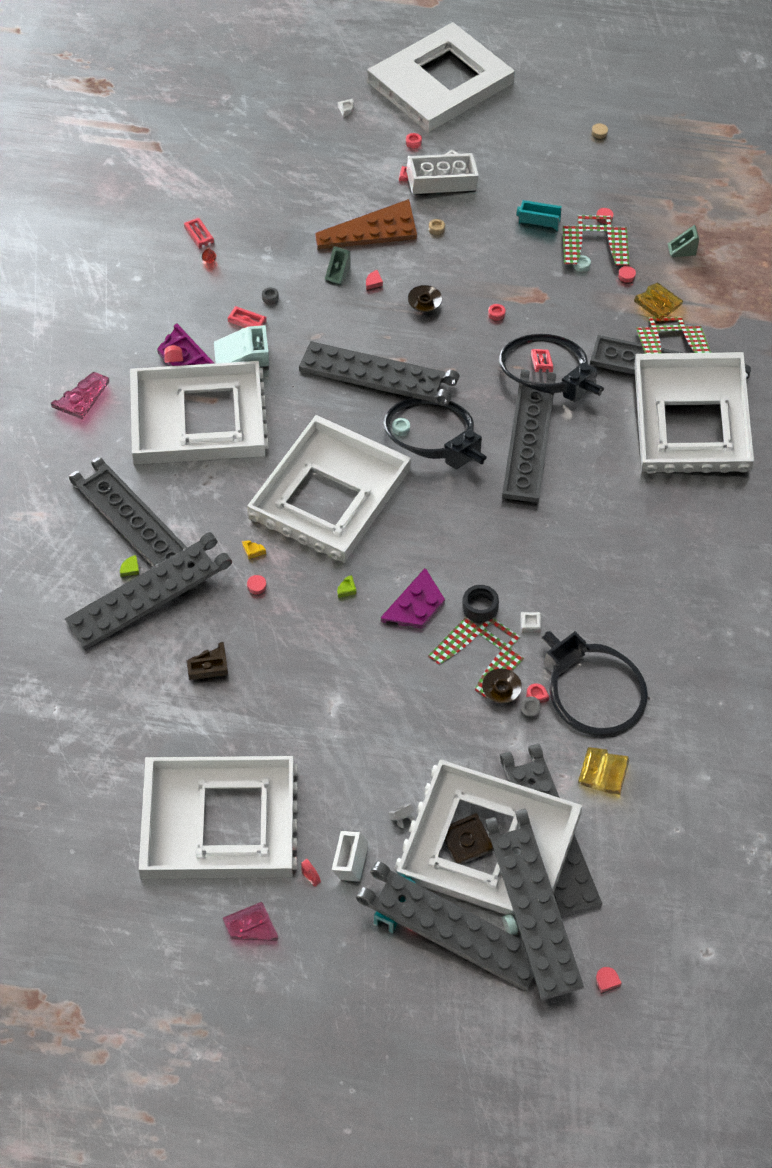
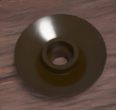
M420 285L409 292L408 303L417 311L431 312L441 305L442 295L433 286Z
M499 668L485 675L482 682V690L489 700L499 704H506L519 697L522 683L518 675L513 671Z

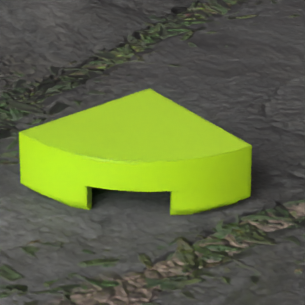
M136 555L127 558L122 563L120 577L139 574Z
M352 575L344 578V581L338 586V598L357 594Z

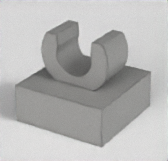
M404 804L388 812L391 820L397 821L399 828H404L403 819L407 818L411 824L414 818L410 814L415 811L412 804Z

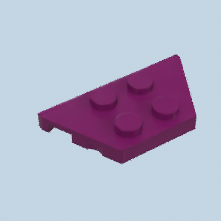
M178 323L173 326L174 330L172 333L168 334L165 337V341L157 348L158 354L164 361L165 348L175 345L182 349L183 361L166 362L169 366L215 364Z
M424 568L381 616L380 621L382 623H387V621L397 622L399 626H412L413 628L423 629L445 604V598L427 569Z

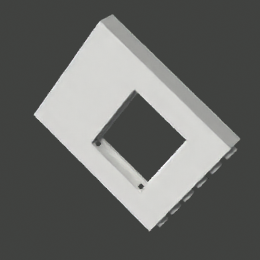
M454 22L367 69V82L428 133L512 85L515 71ZM449 50L479 74L451 91L421 67Z
M744 353L636 354L634 365L641 472L709 473L721 471L726 473L729 471H752L754 456ZM720 404L724 442L667 443L664 405Z
M259 361L130 369L133 464L265 456V449H268V438H264V435L267 434V423L263 424V420H266V409L262 410V406H265V395L261 396V393L264 392V382H260V379H263V368H259ZM233 391L236 431L186 434L185 393Z
M315 415L248 504V517L254 522L266 525L271 530H276L286 537L297 540L302 545H308L317 552L327 554L334 560L345 563L410 471L411 458ZM310 470L359 492L336 525L286 503Z
M293 756L145 757L139 855L140 879L293 877V870H297V857H293V850H297V838H293V832L297 831V819H293V813H297V800H293V794H297V782H294V776L298 775V766L293 763ZM262 788L261 845L203 846L205 789Z
M440 759L438 765H434L431 777L433 778L431 783H427L425 787V799L418 805L416 812L418 817L416 821L413 820L411 823L409 840L405 839L402 851L404 853L402 858H398L396 861V873L412 878L416 884L505 915L512 914L515 918L498 862L493 875L439 858L438 856L460 800L514 817L509 832L520 829L515 811L526 808L554 894L582 814V805ZM515 848L513 853L518 855L521 853V850Z

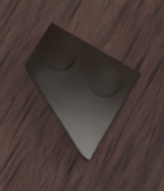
M224 642L218 643V647L210 652L207 649L201 652L200 655L186 660L189 680L228 675Z

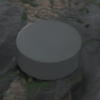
M269 287L262 291V301L264 303L274 304L279 300L277 289Z

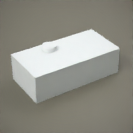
M473 153L408 156L406 172L412 194L477 190L479 174Z

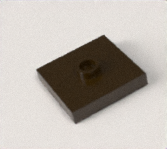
M477 813L450 824L444 843L454 863L463 865L494 851L491 840Z

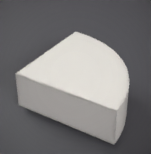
M353 99L338 102V108L343 117L353 111Z

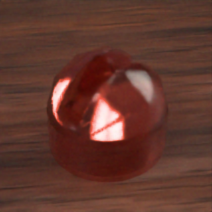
M210 248L205 249L202 253L203 261L213 263L216 260L217 255Z

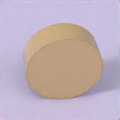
M601 123L595 124L592 127L591 133L595 138H605L608 134V127Z
M440 219L431 220L429 222V232L433 235L443 234L445 232L444 221Z

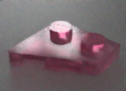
M263 902L223 917V923L232 940H278V935Z

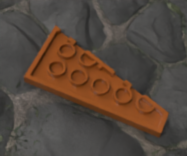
M407 199L316 232L317 250L329 249L334 246L348 247L416 240L417 232L410 200Z

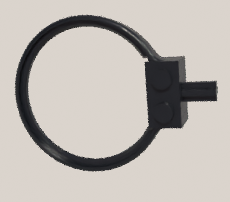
M552 334L525 335L509 342L500 353L499 363L503 372L512 380L544 393L563 392V397L574 403L588 392L601 396L602 391H604V387L596 384L597 369L588 364L587 355L584 350L567 338ZM533 341H550L570 348L578 357L580 365L562 378L563 382L538 384L524 381L512 375L507 370L505 361L508 353L521 344Z
M410 398L395 404L386 413L384 418L386 434L394 443L412 453L430 459H445V463L456 470L472 459L481 465L487 459V456L481 453L482 436L474 432L472 416L465 408L455 402L450 401L444 407L457 412L463 418L467 430L445 443V448L423 449L409 446L396 439L390 430V422L400 410L418 404H440Z
M547 631L541 637L551 648L546 652L543 662L552 672L549 684L550 699L554 709L563 721L577 731L593 736L617 735L630 729L639 721L647 705L648 691L644 677L631 660L609 646L586 644V641L576 631L562 641L551 631ZM585 652L610 654L624 661L636 674L641 687L639 707L629 720L620 725L609 728H596L585 725L570 716L562 706L558 695L559 675L583 658Z

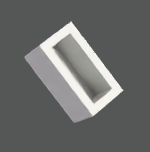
M341 831L332 866V871L340 880L360 882L369 844L360 832Z

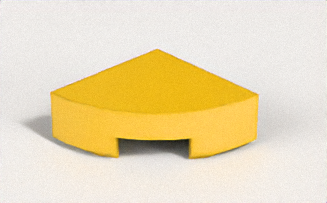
M250 540L242 541V546L248 559L266 554V549L263 545L251 542Z

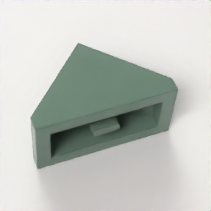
M695 225L667 243L672 257L696 256L699 235Z
M336 246L333 247L325 280L342 284L351 268V251Z

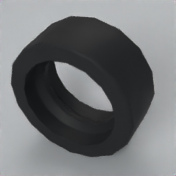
M474 585L468 588L462 598L464 614L467 618L476 622H487L493 619L499 609L498 594L493 588L486 585ZM476 597H483L490 600L492 606L479 610L470 606L469 602Z

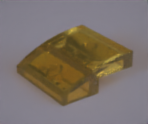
M655 283L648 286L646 292L636 295L634 302L660 320L682 305L683 300L661 284Z
M588 747L578 783L595 790L620 795L630 761L629 757L609 754L607 749Z

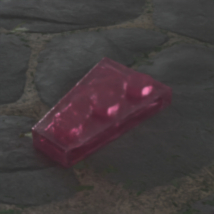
M92 372L78 382L77 387L63 393L62 398L51 402V407L83 420L109 384V377Z

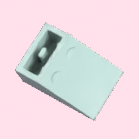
M266 325L246 327L214 341L216 363L259 361V367L269 366Z

